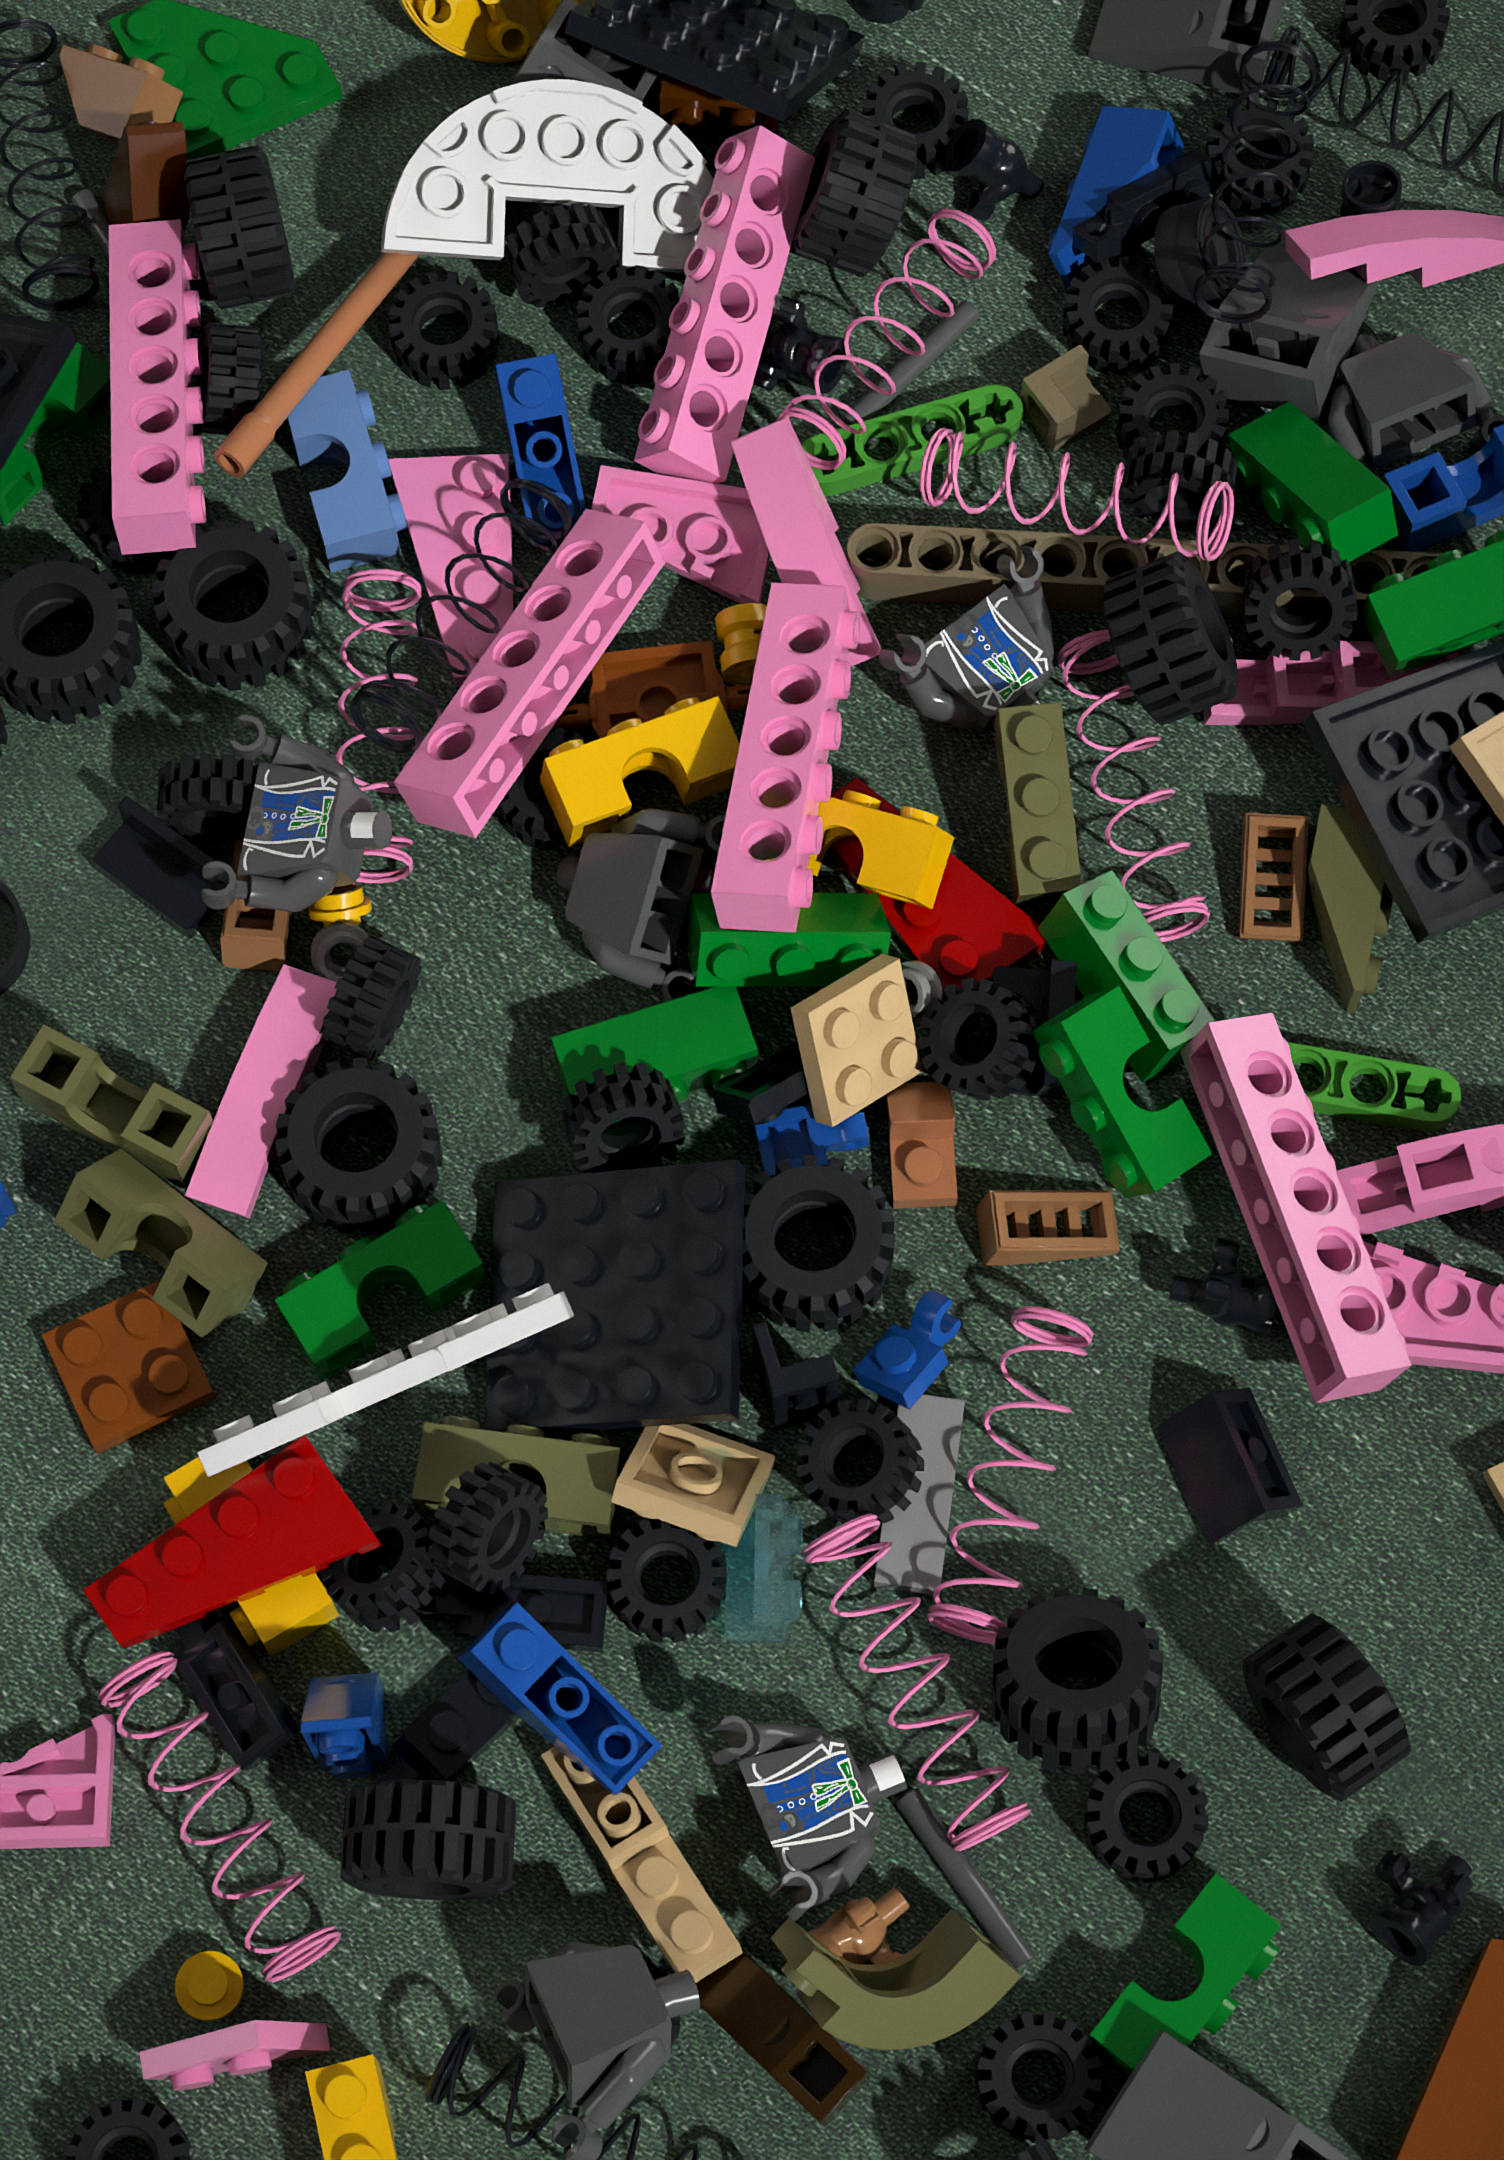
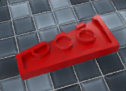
M303 1435L83 1589V1592L118 1644L125 1649L203 1618L209 1611L237 1600L243 1602L265 1593L264 1589L299 1575L306 1577L328 1568V1564L357 1552L361 1555L383 1545L306 1435Z

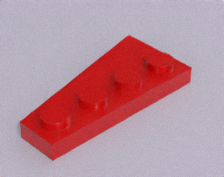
M859 778L830 796L842 800L844 791L850 790L880 800L881 803L878 809L880 811L898 816L901 813ZM849 836L834 842L828 848L859 891L861 893H873L857 884L864 857L863 847L857 836ZM951 852L933 909L879 895L892 935L911 960L924 962L936 972L942 985V991L950 984L963 988L962 979L973 978L981 982L982 978L992 981V972L995 967H1019L1050 947L1038 930L1039 923ZM943 991L942 1000L947 1001L948 998L945 992Z

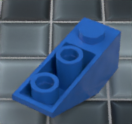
M1114 106L1102 107L1095 128L1091 129L1086 136L1084 158L1078 175L1068 185L1066 208L1059 227L1054 228L1049 237V259L1054 264L1065 288H1069V284L1074 276L1080 279V272L1083 267L1090 264L1094 269L1098 265V263L1092 261L1091 257L1072 247L1073 227L1104 211L1107 206V194L1181 156L1184 145L1168 110Z
M556 353L496 364L493 366L516 479L535 481L555 493L565 504L571 516L572 529L585 511L586 506ZM518 488L524 516L537 521L549 531L556 532L563 529V520L560 514L547 500L532 491ZM529 535L532 539H534L536 542L540 544L552 542L549 540L538 539L532 535Z
M518 1602L504 1609L458 1657L505 1706L614 1796L625 1787L662 1747Z
M378 1672L310 1678L301 1718V1733L321 1771L332 1770L333 1778H363L373 1774L372 1766L388 1765L384 1686Z

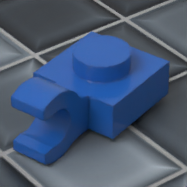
M809 1104L785 1109L777 1119L765 1124L755 1125L763 1168L770 1177L776 1175V1163L788 1158L793 1168L802 1166L803 1155H817L816 1165L828 1166L826 1154L828 1151H852L870 1146L864 1112L855 1113L836 1126L830 1127L815 1122L812 1105Z
M934 1290L926 1292L915 1307L910 1328L906 1330L892 1324L855 1367L854 1373L859 1384L910 1410L949 1363L942 1346L956 1335L961 1326L960 1319L946 1313L953 1304L952 1300Z

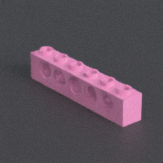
M761 125L725 139L715 157L714 164L717 170L710 194L700 209L699 218L702 223L697 241L685 262L684 273L686 279L680 300L672 310L669 318L670 336L664 356L659 360L654 371L653 379L656 385L649 409L642 417L638 427L640 441L634 461L660 475L716 484L726 481L734 453L731 442L738 438L815 162V157Z
M181 219L109 225L112 520L122 555L196 548V524L206 523L202 485L195 486L194 480L195 473L205 472L201 436H193V424H202L204 422L201 389L199 386L192 387V375H202V355L199 338H191V327H201L200 300L197 290L190 291V280L200 279V263L197 244H186Z
M585 509L395 779L394 784L417 823L473 838L478 836L664 566V559L645 521Z
M771 583L711 888V895L721 929L796 933L800 908H809L811 905L813 874L812 870L808 869L810 854L818 855L822 846L823 823L821 816H817L820 802H829L831 796L832 767L831 764H827L829 750H838L840 746L842 721L840 712L836 711L838 700L848 699L851 668L850 663L846 661L848 649H857L860 636L859 613L857 611H850L845 586Z
M1273 1013L1208 1022L1180 1050V1053L1314 1402L1316 1404L1380 1391L1412 1366L1407 1354L1404 1336L1397 1328L1385 1299L1381 1278L1373 1268L1361 1238L1357 1217L1350 1210L1337 1177L1335 1161L1327 1151L1316 1124L1312 1103L1304 1093L1292 1063L1289 1045L1286 1039L1282 1037Z

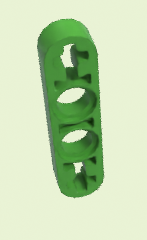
M999 384L986 385L864 421L866 426L864 434H853L843 428H839L836 430L841 435L846 449L847 447L854 448V461L857 467L851 468V457H847L837 469H833L831 474L823 475L821 469L812 466L811 468L825 497L918 471L921 469L922 458L929 442L922 435L921 429L925 424L937 420L951 425L955 434L960 431L964 434L960 458L997 448L1013 441L1019 434L1023 415L1022 401L1017 393L1007 386ZM995 407L998 414H1005L1004 423L995 424L992 417H985L986 408ZM964 413L968 415V424L973 423L972 434H966L965 418L962 415ZM859 423L849 425L854 429H861V425ZM826 433L815 435L801 445L806 452L815 457H824L827 461L838 459V451L835 444ZM884 437L895 443L898 452L888 460L878 461L866 454L864 446L873 438ZM948 442L939 445L933 466L948 462Z
M1287 1042L1293 1065L1298 1063L1312 1065L1319 1071L1322 1077V1085L1317 1090L1304 1092L1309 1097L1313 1106V1112L1423 1132H1436L1446 1128L1451 1123L1459 1108L1461 1089L1456 1079L1441 1069ZM1361 1074L1375 1076L1382 1082L1385 1088V1096L1376 1103L1366 1104L1358 1101L1350 1090V1081ZM1398 1081L1406 1082L1402 1095L1408 1096H1404L1400 1108L1392 1107L1391 1105L1398 1090ZM1426 1087L1436 1089L1437 1099L1447 1102L1440 1103L1435 1113L1425 1111L1424 1101L1414 1098L1422 1096Z

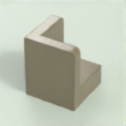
M1082 345L1076 346L1022 380L1020 399L1022 401L1023 413L1053 452L1110 418L1111 407L1086 376L1089 354Z

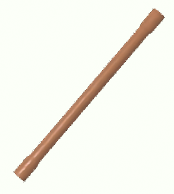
M383 252L253 411L247 413L214 452V459L221 469L231 476L238 478L246 474L272 442L277 429L419 255Z

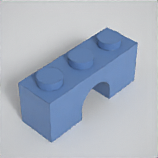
M350 370L322 376L290 413L286 421L300 468L319 463H334L347 470L344 478L337 484L325 489L309 492L316 525L330 573L401 554L397 531L407 529V523L398 493L387 496L382 479L391 477L392 474L383 442L371 444L367 427L376 425V420L367 389L356 392Z

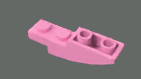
M1504 1124L1469 1129L1397 1146L1398 1155L1336 1171L1350 1210L1357 1217L1361 1236L1480 1205L1482 1212L1504 1207Z

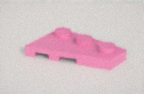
M604 465L600 466L591 510L645 521L664 559V567L739 604L761 603L770 552L746 488Z

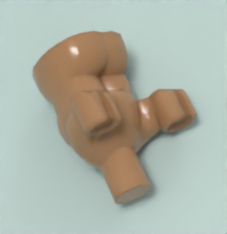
M893 1887L874 1902L868 1897L849 1900L843 1908L836 1910L821 1926L808 1931V1933L835 1955L848 1962L862 1965L866 1962L869 1965L885 1963L902 1956L898 1951L892 1953L887 1944V1926L910 1910V1906L903 1895Z

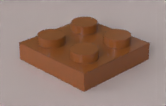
M161 1279L41 1334L96 1454L216 1398L180 1320L152 1299Z

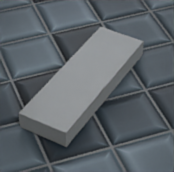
M922 1394L910 1410L898 1405L897 1416L912 1430L911 1433L918 1439L922 1450L917 1451V1453L924 1459V1471L915 1472V1476L922 1482L919 1492L916 1493L908 1489L905 1497L911 1502L909 1507L903 1511L895 1505L890 1509L894 1519L885 1524L882 1522L880 1542L888 1541L892 1545L890 1550L877 1561L873 1587L933 1595L934 1589L941 1585L965 1400Z

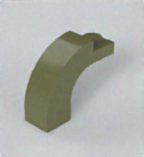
M951 1909L911 1951L881 1964H855L838 1957L790 1917L771 1937L788 1960L781 1967L782 1972L800 1989L797 1996L820 2027L847 2043L870 2049H909L927 2045L951 2036L988 2012L1022 1977L999 1948L954 1909Z

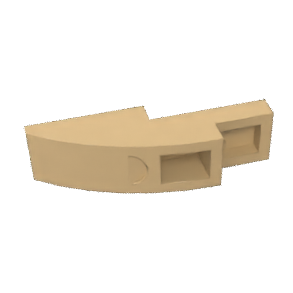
M555 1746L541 1755L543 1762L650 1939L657 1945L674 1973L688 1969L696 1983L743 1953L736 1937L676 1846L665 1823L635 1776L614 1796Z

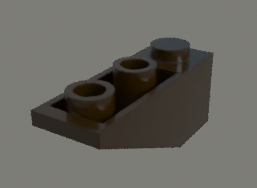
M744 1952L696 1982L700 2007L823 2126L826 2127L872 2077V2074L833 2036L822 2029L810 2014Z

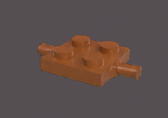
M712 640L604 652L591 670L593 683L589 694V703L567 705L555 722L554 727L565 730L592 727L593 734L598 740L606 737L607 732L612 727L626 720L639 718L642 723L664 716V712L679 701L688 698H698L700 702L717 696H719L728 716V711L747 709L751 684L725 687L724 681L715 666ZM640 770L634 773L650 772L653 770Z

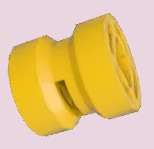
M761 603L737 604L720 611L716 615L717 640L724 644L725 651L720 656L722 679L727 683L734 685L752 684L767 605Z

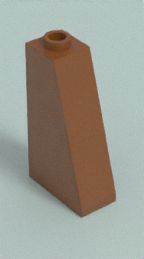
M1504 1931L1501 1932L1500 1939L1491 1938L1479 1951L1390 2160H1504Z

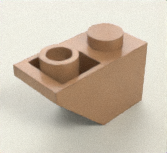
M90 43L87 52L66 45L62 46L59 58L80 126L119 145L125 126H134L145 121L157 123L172 122L183 92L162 80L165 73L164 69L136 57L131 58L129 66L122 64L123 57L93 43Z

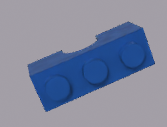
M1504 424L1493 428L1491 437L1486 445L1462 462L1447 466L1441 454L1436 452L1384 474L1382 481L1391 490L1398 536L1392 538V541L1398 551L1418 552L1504 515Z

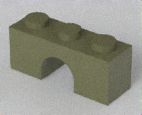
M1061 702L998 708L993 724L1000 783L1004 784L1009 823L1007 850L1013 903L1019 906L1057 902L1063 893L1082 885Z
M43 1024L9 1077L21 1102L114 1152L122 1148L150 1171L186 1189L191 1181L213 1123L210 1111L153 1082L149 1090L135 1086L109 1069L101 1060L98 1052Z
M122 1148L76 1173L54 1220L56 1224L102 1260L115 1252L132 1250L146 1254L160 1263L166 1271L152 1299L201 1338L245 1310L268 1264L257 1253Z
M445 1416L442 1418L441 1424L424 1422L411 1497L415 1511L420 1515L434 1516L438 1505L446 1508L450 1499L445 1496V1493L451 1485L458 1489L460 1488V1475L466 1470L474 1474L475 1465L479 1463L488 1465L489 1462H493L519 1476L534 1480L544 1489L547 1498L544 1507L548 1508V1519L544 1520L546 1532L611 1540L616 1504L612 1503L611 1499L623 1464L621 1448L611 1447L609 1439L585 1433L573 1434L571 1441L545 1438L543 1430L526 1425H509L506 1427V1432L480 1429L481 1424L479 1422L459 1416Z

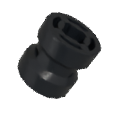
M1363 161L1352 166L1345 174L1342 183L1343 202L1340 209V217L1400 210L1399 204L1403 186L1401 175L1394 167L1381 161Z

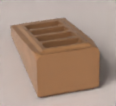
M1246 813L1243 816L1240 860L1239 939L1286 942L1303 941L1309 816ZM1258 837L1291 839L1290 850L1257 848ZM1257 861L1290 863V874L1256 872ZM1255 886L1290 887L1289 898L1255 896ZM1254 909L1289 911V923L1254 921Z
M235 840L231 866L238 880H242L237 877V871L244 840ZM235 899L224 911L220 937L222 964L228 968L281 971L283 965L286 964L292 912L247 907L243 899ZM241 915L273 917L274 920L241 918Z
M989 1190L977 1205L976 1217L981 1258L984 1266L1019 1265L1116 1255L1120 1251L1112 1190ZM1080 1210H1089L1093 1237H1083ZM1063 1212L1066 1237H1058L1055 1213ZM1028 1215L1037 1216L1039 1237H1031ZM1006 1217H1010L1012 1238H1009Z

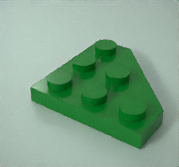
M154 0L107 20L111 35L128 66L132 57L150 62L165 70L162 78L164 82L183 92L172 122L182 121L186 135L187 160L220 153L342 99L340 85L317 43L313 40L171 0Z

